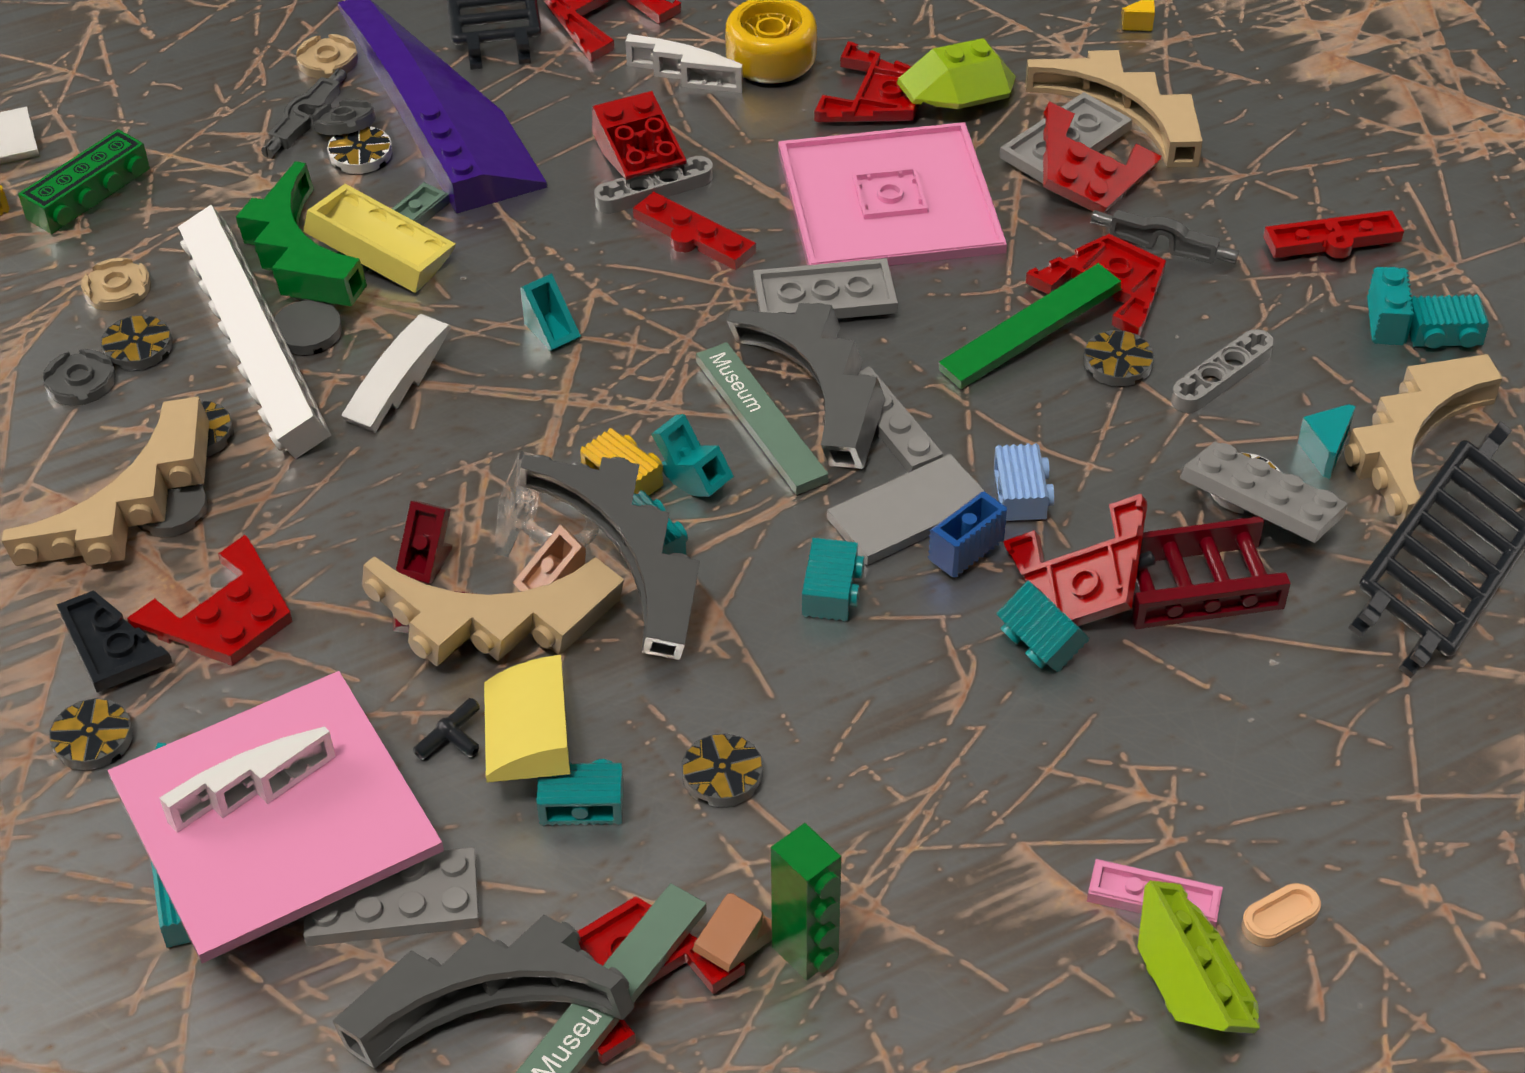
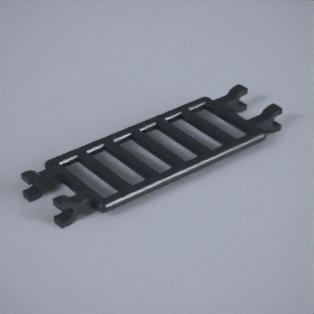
M447 0L451 40L455 45L467 44L470 70L483 69L480 43L516 40L519 65L531 64L528 38L539 37L542 33L537 0ZM526 4V9L460 15V10ZM527 20L529 26L473 32L462 31V27Z
M1501 421L1491 433H1488L1483 438L1479 447H1476L1467 440H1463L1457 445L1359 581L1360 589L1371 598L1349 625L1348 629L1361 638L1370 626L1372 627L1376 624L1384 609L1389 611L1421 637L1398 667L1410 678L1415 675L1420 666L1423 668L1428 663L1435 649L1445 656H1452L1456 653L1525 549V518L1460 468L1466 459L1470 460L1525 503V484L1492 459L1499 446L1512 431ZM1453 481L1517 531L1511 542L1447 493L1444 489L1449 482ZM1434 503L1438 504L1498 551L1502 556L1496 565L1430 515L1428 512ZM1421 526L1482 574L1486 580L1481 587L1477 588L1411 536L1416 528ZM1402 548L1470 601L1464 612H1461L1395 559ZM1385 572L1454 625L1447 637L1378 583Z

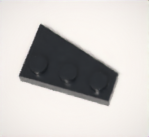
M94 590L56 604L97 693L172 663L170 653L161 645L157 647L152 643L144 631L139 627L134 628L123 618L120 611Z

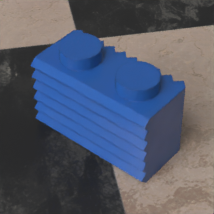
M985 491L980 492L929 530L931 533L929 535L930 545L928 546L930 549L928 551L930 554L928 556L929 560L951 577H958V573H963V569H968V565H973V561H978L979 557H984V553L989 554V550H994V546H999V542L1004 541L1007 507Z

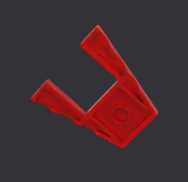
M543 0L590 62L614 50V40L582 17L611 0ZM626 0L657 24H661L681 13V2L677 0L673 1V3L666 0Z

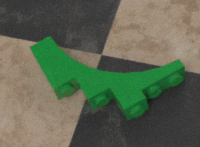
M295 161L264 199L251 198L236 216L237 225L244 244L255 245V251L262 269L273 271L280 295L352 307L367 287L361 261L359 258L338 254L319 246L299 228V218L303 206L314 188L307 164Z

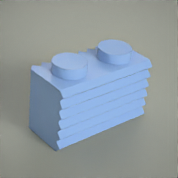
M1028 443L1025 446L1023 444L1018 446L1015 444L1011 446L1006 444L1003 447L1001 445L996 446L993 467L999 502L1007 507L1006 521L1047 519L1048 506H1054L1053 484H1046L1045 480L1049 479L1048 457L1041 458L1040 447L1037 443L1033 445Z

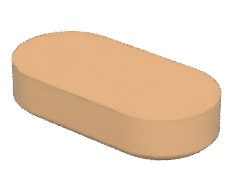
M1300 883L1288 884L1253 903L1245 910L1241 924L1242 932L1255 945L1262 947L1274 946L1309 927L1317 920L1321 908L1320 897L1315 890L1307 885Z

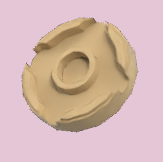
M328 34L329 38L321 39V36H314L304 41L297 48V65L302 73L317 79L321 77L329 78L337 68L343 69L348 73L356 66L358 60V53L354 42L345 36Z
M111 258L97 263L92 267L93 271L88 276L85 273L81 282V289L87 303L96 309L105 311H117L135 306L145 299L151 288V279L145 265L140 262L139 265L135 264L132 259Z

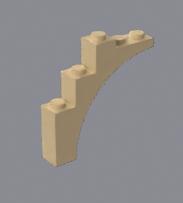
M1119 50L1088 51L1087 58L1027 59L1026 92L1052 93L1077 97L1085 92L1131 118L1132 122L1153 140L1160 150L1167 168L1199 167L1203 141L1192 94L1160 95L1155 72H1123Z
M1488 354L1407 366L1404 380L1399 386L1400 394L1380 397L1377 411L1372 417L1373 425L1352 429L1349 444L1345 446L1344 450L1346 462L1349 466L1353 467L1359 480L1372 478L1374 487L1381 491L1386 501L1389 515L1394 516L1398 525L1402 523L1420 498L1414 482L1411 462L1413 452L1430 431L1447 419L1471 409L1495 404L1502 377Z
M199 396L163 402L158 424L147 445L126 470L92 497L60 514L32 524L3 530L2 543L14 565L18 566L76 556H83L87 566L125 560L128 527L165 521L168 489L204 484L209 420Z
M375 556L363 565L362 587L372 600L383 603L392 611L394 617L401 624L409 625L408 643L414 653L420 658H427L436 666L442 663L469 638L479 651L485 654L489 653L497 661L502 659L529 633L533 635V638L540 646L549 648L555 654L561 655L620 601L624 583L622 577L596 557L575 572L548 585L515 593L491 595L460 593L426 585L397 572Z

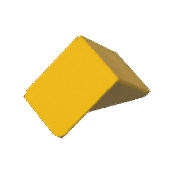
M1140 0L1122 8V30L1153 31L1155 16L1154 0Z

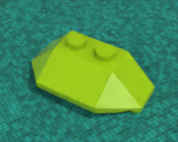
M981 38L931 49L898 78L897 84L912 104L922 105V102L936 107L961 109L1009 98L1016 76L988 42Z
M1150 880L1144 888L1137 948L1146 963L1149 975L1156 982L1165 1000L1168 1011L1173 1015L1175 1021L1225 1032L1255 1034L1260 1029L1258 1002L1218 931L1200 908L1187 899L1188 893L1181 884Z

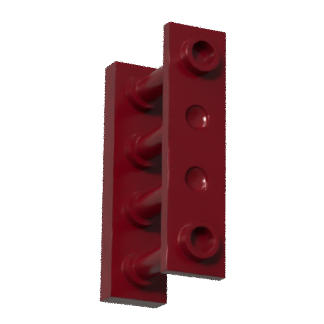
M1240 518L1230 521L1143 532L1140 554L1150 551L1153 553L1156 561L1167 560L1177 587L1156 590L1148 568L1137 572L1136 583L1140 592L1135 593L1131 617L1135 629L1285 609L1291 584L1286 572L1267 574L1256 549L1260 543L1264 525L1263 518ZM1240 550L1251 577L1230 579L1220 552ZM1204 555L1214 582L1194 585L1183 557Z

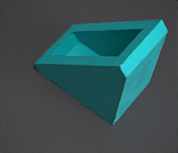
M552 273L520 287L524 324L549 351L581 336Z
M1347 404L1303 417L1298 444L1325 478L1330 479L1350 432L1356 406Z

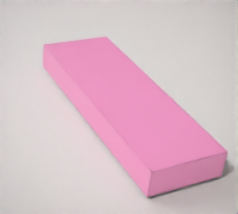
M1095 860L1087 902L1141 914L1144 888L1150 880L1182 885L1188 893L1187 899L1200 908L1211 924L1216 927L1223 887L1104 860Z

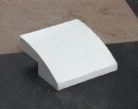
M27 107L0 112V164L40 156Z

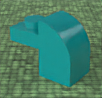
M676 414L651 434L664 458L662 462L663 473L675 486L689 495L709 497L734 477L719 445H700L685 414Z

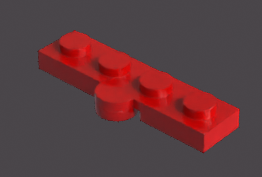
M652 192L633 207V218L669 236L671 247L677 252H690L698 246L699 252L734 270H737L756 254L755 242L656 192Z
M1389 210L1266 226L1263 237L1274 258L1326 252L1334 258H1346L1351 254L1352 248L1401 242L1404 230L1393 211Z

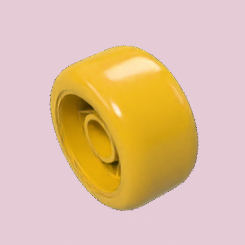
M747 0L738 5L730 13L726 21V57L743 64V77L750 81L778 84L797 79L809 71L816 59V19L806 6L796 0Z

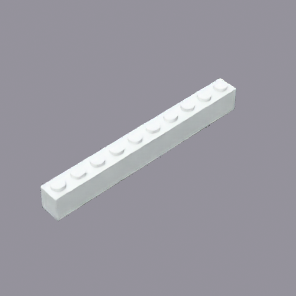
M210 205L178 226L184 238L180 244L187 255L193 258L189 263L194 272L202 278L199 281L200 287L212 299L208 304L213 313L221 319L218 322L220 330L228 340H231L227 344L234 357L239 362L241 361V364L237 367L245 380L251 383V386L248 387L249 393L256 403L262 406L258 412L266 425L272 428V431L269 432L271 440L280 451L286 449L297 459L330 437L331 433L229 224Z

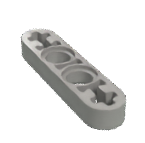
M694 156L687 158V163L627 180L622 177L600 184L594 191L596 209L603 213H616L635 207L652 192H656L664 197H670L706 186L713 180L712 161L704 156ZM668 178L676 179L675 181H672V182H664V181H662L663 179H668ZM637 187L647 188V189L642 190V191H634V190H632L633 188H637Z
M1253 329L1245 332L1176 381L1171 397L1172 406L1184 413H1194L1206 406L1269 360L1274 343L1272 335L1264 330ZM1226 360H1238L1243 364L1238 366L1230 365ZM1215 376L1220 381L1208 382L1202 377Z

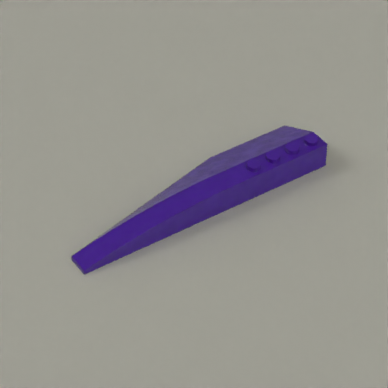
M345 0L338 2L339 10L444 192L449 194L450 204L456 214L548 188L545 178L499 107L372 0Z

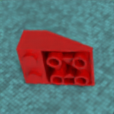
M653 91L592 106V133L602 154L626 180L687 163Z

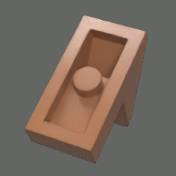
M560 524L513 583L520 591L548 585L561 579L585 564L586 548L565 526Z
M729 893L724 897L694 943L693 951L729 972L772 940V920L766 917L760 909L735 894Z

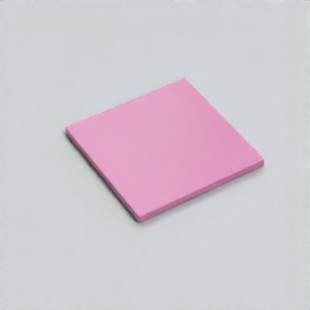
M965 122L778 142V151L807 265L887 258L888 265L893 266L1004 254L1007 251V243Z
M340 671L107 770L202 964L444 851L441 839ZM324 726L330 731L336 757L267 804L257 794L224 818L214 809H211L178 833L167 823L159 797L195 775L240 753L283 737Z

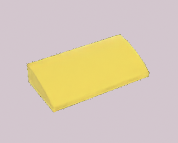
M347 184L342 185L307 210L303 231L346 256L359 258L361 264L414 293L419 291L437 273L449 258L456 243Z
M561 655L538 658L515 665L485 681L486 782L570 774Z

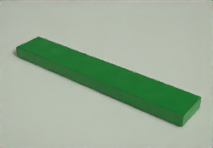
M1097 263L939 361V371L958 388L963 389L1120 291L1121 280Z

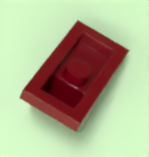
M410 501L396 566L397 572L421 582L433 583L453 546L444 543L451 509L420 501Z

